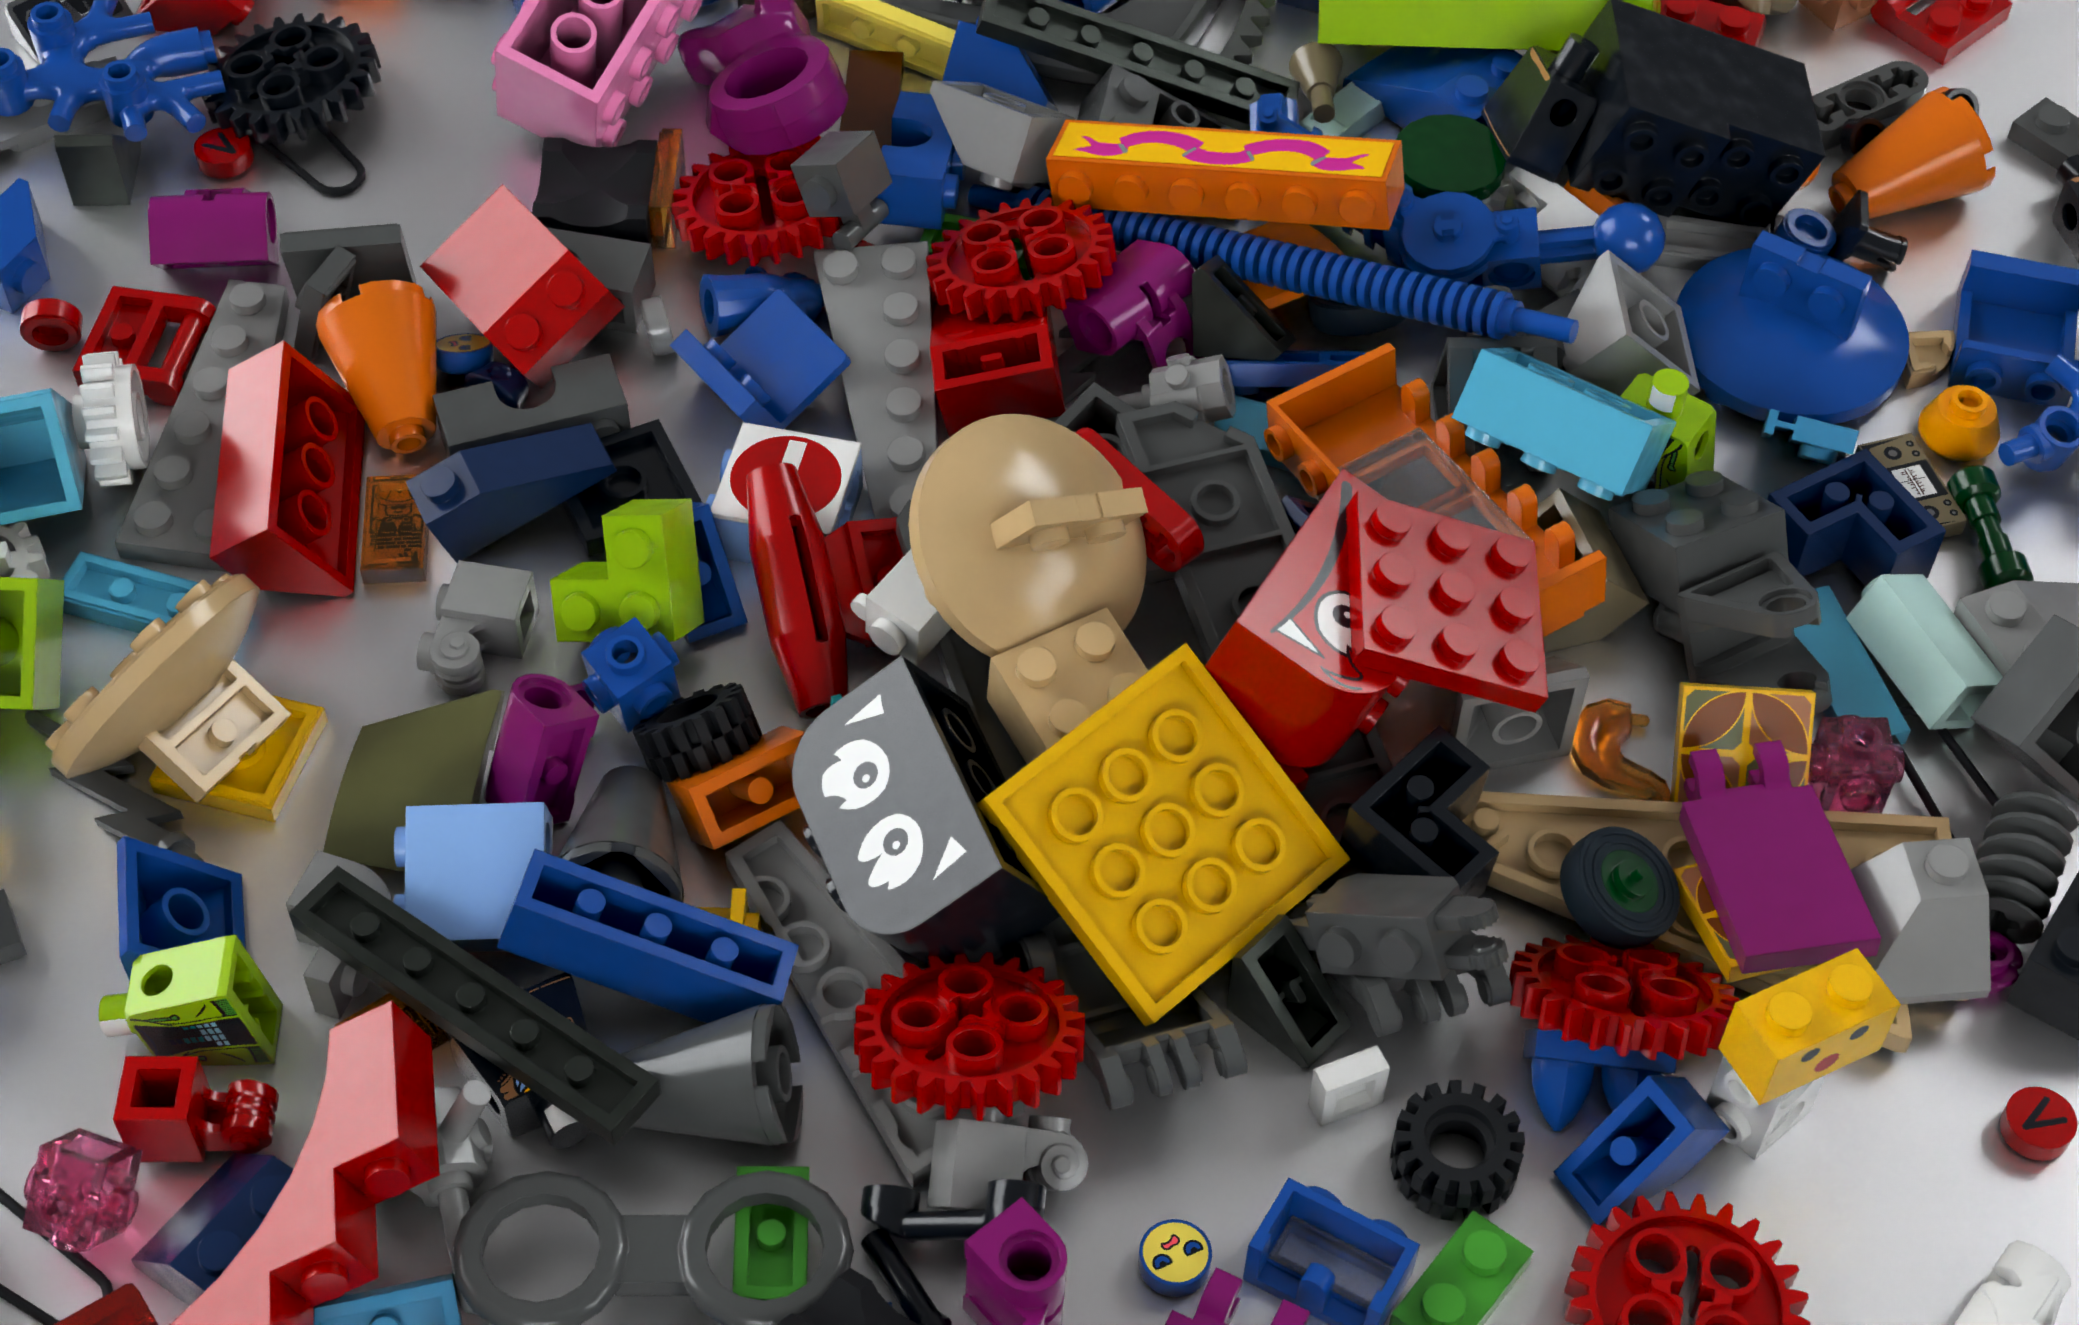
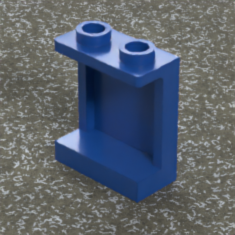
M1972 250L1957 290L1953 327L1955 347L1950 359L1947 387L1970 385L1992 396L2049 407L2057 405L2067 407L2071 393L2047 375L2044 370L2059 353L2079 367V361L2074 360L2079 310V269Z

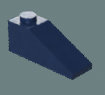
M586 423L460 450L406 481V484L425 525L454 561L458 563L459 560H464L615 473L617 469L592 423Z

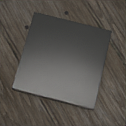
M400 224L280 234V253L296 297H298L305 283L337 245L356 255V266L349 299L360 295L358 285L370 281L395 279L416 284L415 274Z

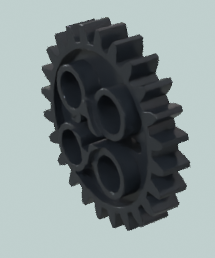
M298 13L293 22L285 24L280 17H276L272 28L265 29L263 26L256 24L254 25V35L248 37L236 34L234 35L237 43L235 47L220 46L218 48L221 58H217V63L207 65L209 72L221 71L226 92L203 96L202 99L213 124L218 123L222 130L232 127L235 136L239 139L253 134L256 144L261 145L270 135H276L280 145L285 143L289 134L297 133L298 137L304 141L307 140L309 130L315 127L323 133L329 132L327 122L333 119L338 122H348L347 109L363 110L365 106L362 97L375 96L376 92L373 84L381 82L378 70L381 68V64L369 33H361L358 23L346 26L342 16H338L327 23L324 13L316 15L311 22H305L303 14Z

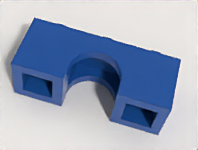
M900 91L892 115L891 145H883L881 149L893 183L876 197L883 200L889 208V215L880 224L941 230L947 208L956 209L959 180L964 181L966 166L961 163L932 95Z

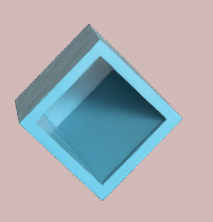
M52 388L0 397V525L82 510L87 459L84 449L81 450L77 444L73 425L72 404Z

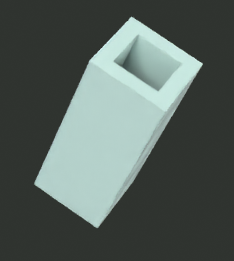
M1881 574L1865 586L1861 592V600L1846 617V620L1929 730L1972 728L1976 722L1970 717L2003 678L1923 574Z

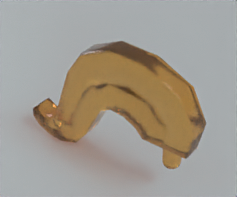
M1610 698L1587 704L1580 714L1571 747V755L1581 773L1602 787L1640 800L1670 802V789L1666 780L1653 771L1625 758L1620 751L1621 745L1630 738L1632 726L1646 727L1650 722L1649 717L1645 714L1631 713L1630 703Z

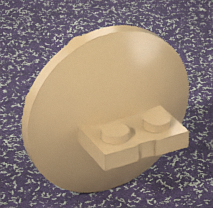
M1001 414L975 421L953 434L932 453L924 464L913 490L908 527L913 560L929 603L936 608L946 623L961 638L981 653L989 657L996 656L1106 607L1122 631H1124L1134 617L1144 590L1147 555L1140 517L1148 513L1142 487L1123 489L1122 479L1113 466L1095 447L1075 432L1050 420L1032 415Z
M225 573L212 585L203 579L191 588L177 603L175 609L179 612L167 623L159 617L153 620L131 642L129 647L133 651L110 674L112 680L101 692L94 686L89 688L66 710L63 716L67 720L45 742V745L53 751L51 757L52 765L66 778L70 779L110 766L141 750L197 803L200 802L235 769L241 761L240 759L246 754L250 756L291 715L277 699L233 659L248 630L260 588L245 574L230 576L228 573Z

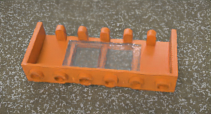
M1389 342L1266 401L1268 428L1264 430V438L1270 453L1278 462H1282L1300 481L1306 493L1320 501L1343 468L1388 500L1535 541L1543 637L1584 617L1585 611L1605 601L1607 557L1600 550H1597L1575 561V534L1566 521H1561L1545 529L1544 532L1537 525L1538 500L1532 487L1528 484H1523L1506 494L1501 489V463L1497 453L1489 447L1472 455L1470 458L1465 453L1464 424L1451 418L1453 412L1438 419L1436 423L1431 419L1430 392L1426 383L1421 378H1417L1401 388L1397 385L1396 349Z

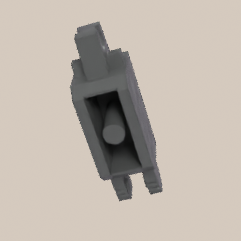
M1357 873L1339 879L1325 894L1312 895L1311 899L1306 900V902H1299L1285 914L1307 949L1316 951L1321 972L1324 974L1442 981L1452 970L1472 971L1477 969L1478 971H1487L1488 969L1502 966V963L1507 962V958H1509L1506 942L1501 937L1495 938L1493 936L1489 938L1488 936L1472 935L1471 930L1485 929L1488 926H1492L1493 923H1497L1499 914L1495 900L1492 901L1491 898L1486 899L1485 897L1478 898V896H1462L1460 886L1454 877Z

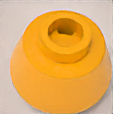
M1956 385L1945 389L1923 408L1918 418V431L1922 440L1935 454L1950 461L1968 462L1983 458L1994 451L2000 439L1996 404L1987 393L1975 386Z

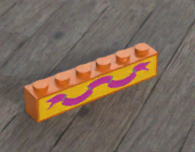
M1066 119L1046 157L1053 206H1058L1071 199L1073 200L1074 208L1088 204L1091 205V209L1390 230L1405 189L1402 140Z

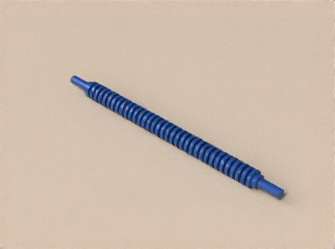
M973 184L968 192V203L971 206L999 212V205L1003 202L1007 203L1011 208L1019 207L1023 199L1029 198L1031 206L1039 205L1044 199L1052 197L1051 189L1034 186L1029 190L1023 189L1019 193H1013ZM1091 209L1092 214L1102 212L1105 223H1111L1116 251L1122 252L1137 239L1164 243L1175 247L1183 253L1194 269H1198L1218 254L1241 280H1248L1257 284L1261 283L1270 287L1275 286V288L1283 290L1289 289L1292 292L1303 293L1313 297L1317 296L1326 300L1331 299V301L1339 303L1344 302L1348 305L1359 306L1369 310L1373 309L1382 313L1387 312L1395 316L1401 315L1404 318L1416 319L1425 323L1430 321L1434 325H1444L1447 328L1456 330L1459 328L1460 331L1474 332V334L1481 336L1488 335L1490 338L1499 340L1505 335L1514 337L1518 332L1570 344L1577 337L1578 320L1526 309L1523 302L1514 300L1513 294L1510 292H1498V290L1488 287L1483 289L1479 285H1468V283L1461 281L1454 282L1452 279L1439 278L1430 274L1425 276L1424 273L1417 271L1411 272L1403 268L1397 269L1394 266L1385 264L1382 266V264L1372 261L1368 262L1359 258L1354 259L1345 255L1340 256L1332 252L1326 253V251L1319 249L1312 250V248L1301 245L1298 247V245L1292 243H1284L1247 233L1243 234L1242 232L1230 231L1221 227L1216 228L1212 225H1203L1202 223L1180 218L1176 219L1175 217L1163 216L1162 214Z

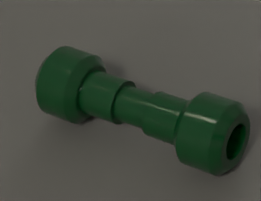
M1980 465L1966 466L1958 470L1947 482V489L1963 514H1966L1971 529L1976 532L1979 539L1978 549L1983 562L1979 565L1977 574L1983 590L2013 580L2034 581L2026 556L2021 552L2013 551L2008 535L2002 531L2000 525L2001 516L1996 505L2001 498V489L1994 471L1989 467Z

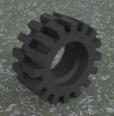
M729 683L725 686L723 684L715 685L706 692L702 689L693 692L691 697L685 699L683 697L672 701L673 704L666 707L659 714L648 719H641L640 724L635 725L633 728V735L648 769L655 773L664 783L672 782L678 777L681 780L689 778L697 771L704 773L711 770L712 766L719 762L725 764L733 759L732 755L743 754L749 750V745L756 744L760 740L759 736H762V731L744 688L741 684L737 685L736 683Z
M1449 1080L1446 1094H1442L1436 1082L1426 1086L1423 1098L1415 1093L1408 1099L1406 1110L1401 1109L1390 1153V1158H1393L1391 1172L1394 1180L1402 1178L1400 1192L1406 1199H1409L1417 1192L1420 1194L1417 1208L1426 1214L1429 1213L1433 1203L1443 1206L1440 1219L1452 1221L1456 1208H1462L1464 1220L1473 1210L1479 1214L1481 1206L1489 1215L1498 1209L1501 1198L1507 1200L1513 1191L1524 1156L1525 1135L1524 1132H1517L1521 1120L1515 1110L1503 1116L1507 1102L1497 1093L1490 1102L1483 1099L1485 1086L1474 1083L1472 1093L1466 1094L1462 1093V1080ZM1442 1133L1462 1134L1470 1137L1482 1147L1484 1159L1478 1166L1473 1168L1451 1167L1439 1161L1432 1154L1430 1142L1436 1135Z

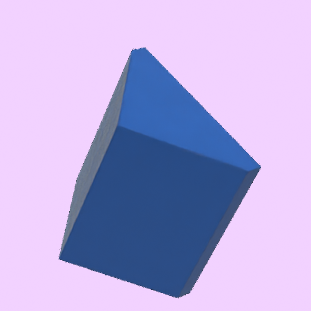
M123 836L117 842L119 957L129 981L133 962L142 954L230 935H236L246 949L242 874L127 836Z

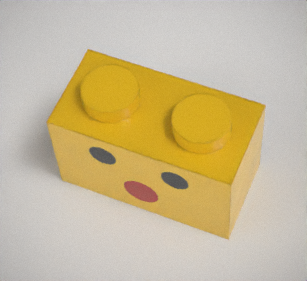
M1855 948L1736 1002L1718 1048L1758 1104L1762 1105L1879 1051L1901 1004L1860 950Z

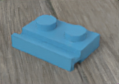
M1770 409L1767 412L1761 436L1770 438L1774 430L1789 434L1787 443L1799 446L1796 457L1831 465L1836 462L1837 456L1846 458L1853 455L1859 430L1799 415L1793 420V423L1777 420L1779 410Z

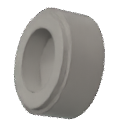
M661 295L641 300L639 307L653 355L656 354L659 357L674 353L675 351L669 346L674 339Z

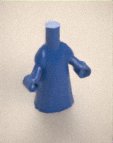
M749 266L745 270L744 275L703 274L700 281L699 297L705 326L711 338L732 333L777 289L782 290L814 321L820 314L822 307H825L820 284L796 271L779 276L767 273L760 266Z

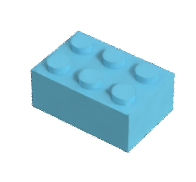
M1512 347L1481 349L1451 417L1468 425L1464 433L1467 437L1499 449L1501 443L1516 447L1524 451L1520 460L1525 464L1549 474H1555L1557 469L1568 471L1580 477L1577 487L1589 494L1609 501L1612 500L1614 495L1624 497L1627 494L1647 488L1677 423L1670 418Z

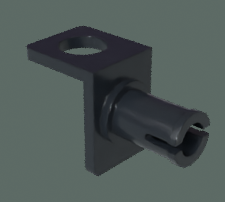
M1858 190L1832 222L1836 232V242L1828 256L1841 261L1853 256L1880 266L1889 272H1894L1897 269V265H1901L1907 251V239L1900 235L1896 236L1869 226L1867 192ZM1775 215L1771 220V234L1775 235V231L1784 216Z

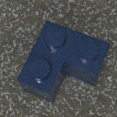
M1867 448L1769 493L1767 498L1770 502L1785 509L1789 562L1803 577L1841 560L1865 586L1881 574H1923L1927 579L1947 531Z

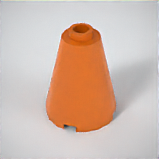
M1944 86L1926 93L1832 174V186L1828 189V195L1836 212L1840 214L1858 190L1868 193L1869 219L1973 194L1990 186L1996 175V166L1986 170L1984 155L1993 151V148L1980 117L1969 102L1962 96L1951 100L1945 95L1950 88Z
M394 279L370 281L358 285L360 295L343 302L341 293L330 298L320 309L316 321L318 336L376 442L381 447L390 449L395 453H412L423 448L436 432V410L432 396L436 394L437 312L432 297L429 299L425 297L421 286L412 282Z

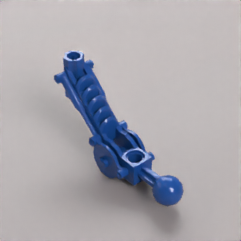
M1282 93L1263 94L1258 101L1249 104L1250 131L1323 135V131L1315 126L1312 132L1299 125L1297 99L1287 98ZM1405 182V189L1390 230L1342 227V231L1350 236L1353 229L1361 233L1365 246L1374 250L1376 243L1386 249L1387 260L1400 268L1410 270L1411 272H1421L1425 276L1430 274L1439 278L1452 279L1454 282L1461 281L1468 283V285L1474 284L1482 287L1492 285L1505 286L1512 291L1542 288L1541 264L1598 259L1607 250L1615 254L1637 273L1646 272L1659 260L1666 238L1663 225L1657 214L1639 203L1624 202L1608 207L1592 226L1538 231L1536 207L1490 211L1480 199L1463 192L1446 191L1422 199L1414 196L1412 187Z

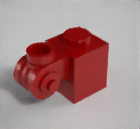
M125 1056L113 1122L132 1162H204L206 1151L256 1154L272 1143L273 1125L276 1121L275 1112L278 1109L279 1093L272 1086L251 1079L231 1082L228 1085L227 1092L211 1090L198 1056Z

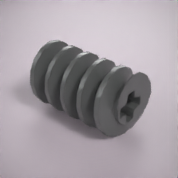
M2016 791L2002 796L1994 803L1990 822L1986 825L1983 842L1979 845L1976 854L1989 893L1990 930L1999 932L2010 942L2016 944L2033 943L2040 939L2044 928L2042 920L2048 917L2052 905L2049 899L2056 895L2059 885L2057 878L2063 875L2066 865L2064 857L2070 854L2074 840L2070 833L2079 826L2075 814L2065 804L2051 796L2035 791Z

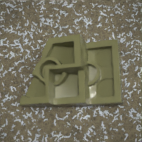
M492 689L362 726L339 787L323 852L363 865L405 872V867L397 868L395 863L394 833L396 827L406 826V806L479 804L489 750L494 751L505 691Z

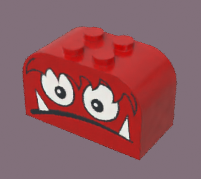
M1343 468L1204 665L1278 763L1293 767H1314L1326 763L1338 753L1356 729L1367 735L1389 705V702L1382 698L1383 695L1387 692L1394 698H1397L1411 680L1352 664L1346 506L1357 491L1384 499L1387 498Z

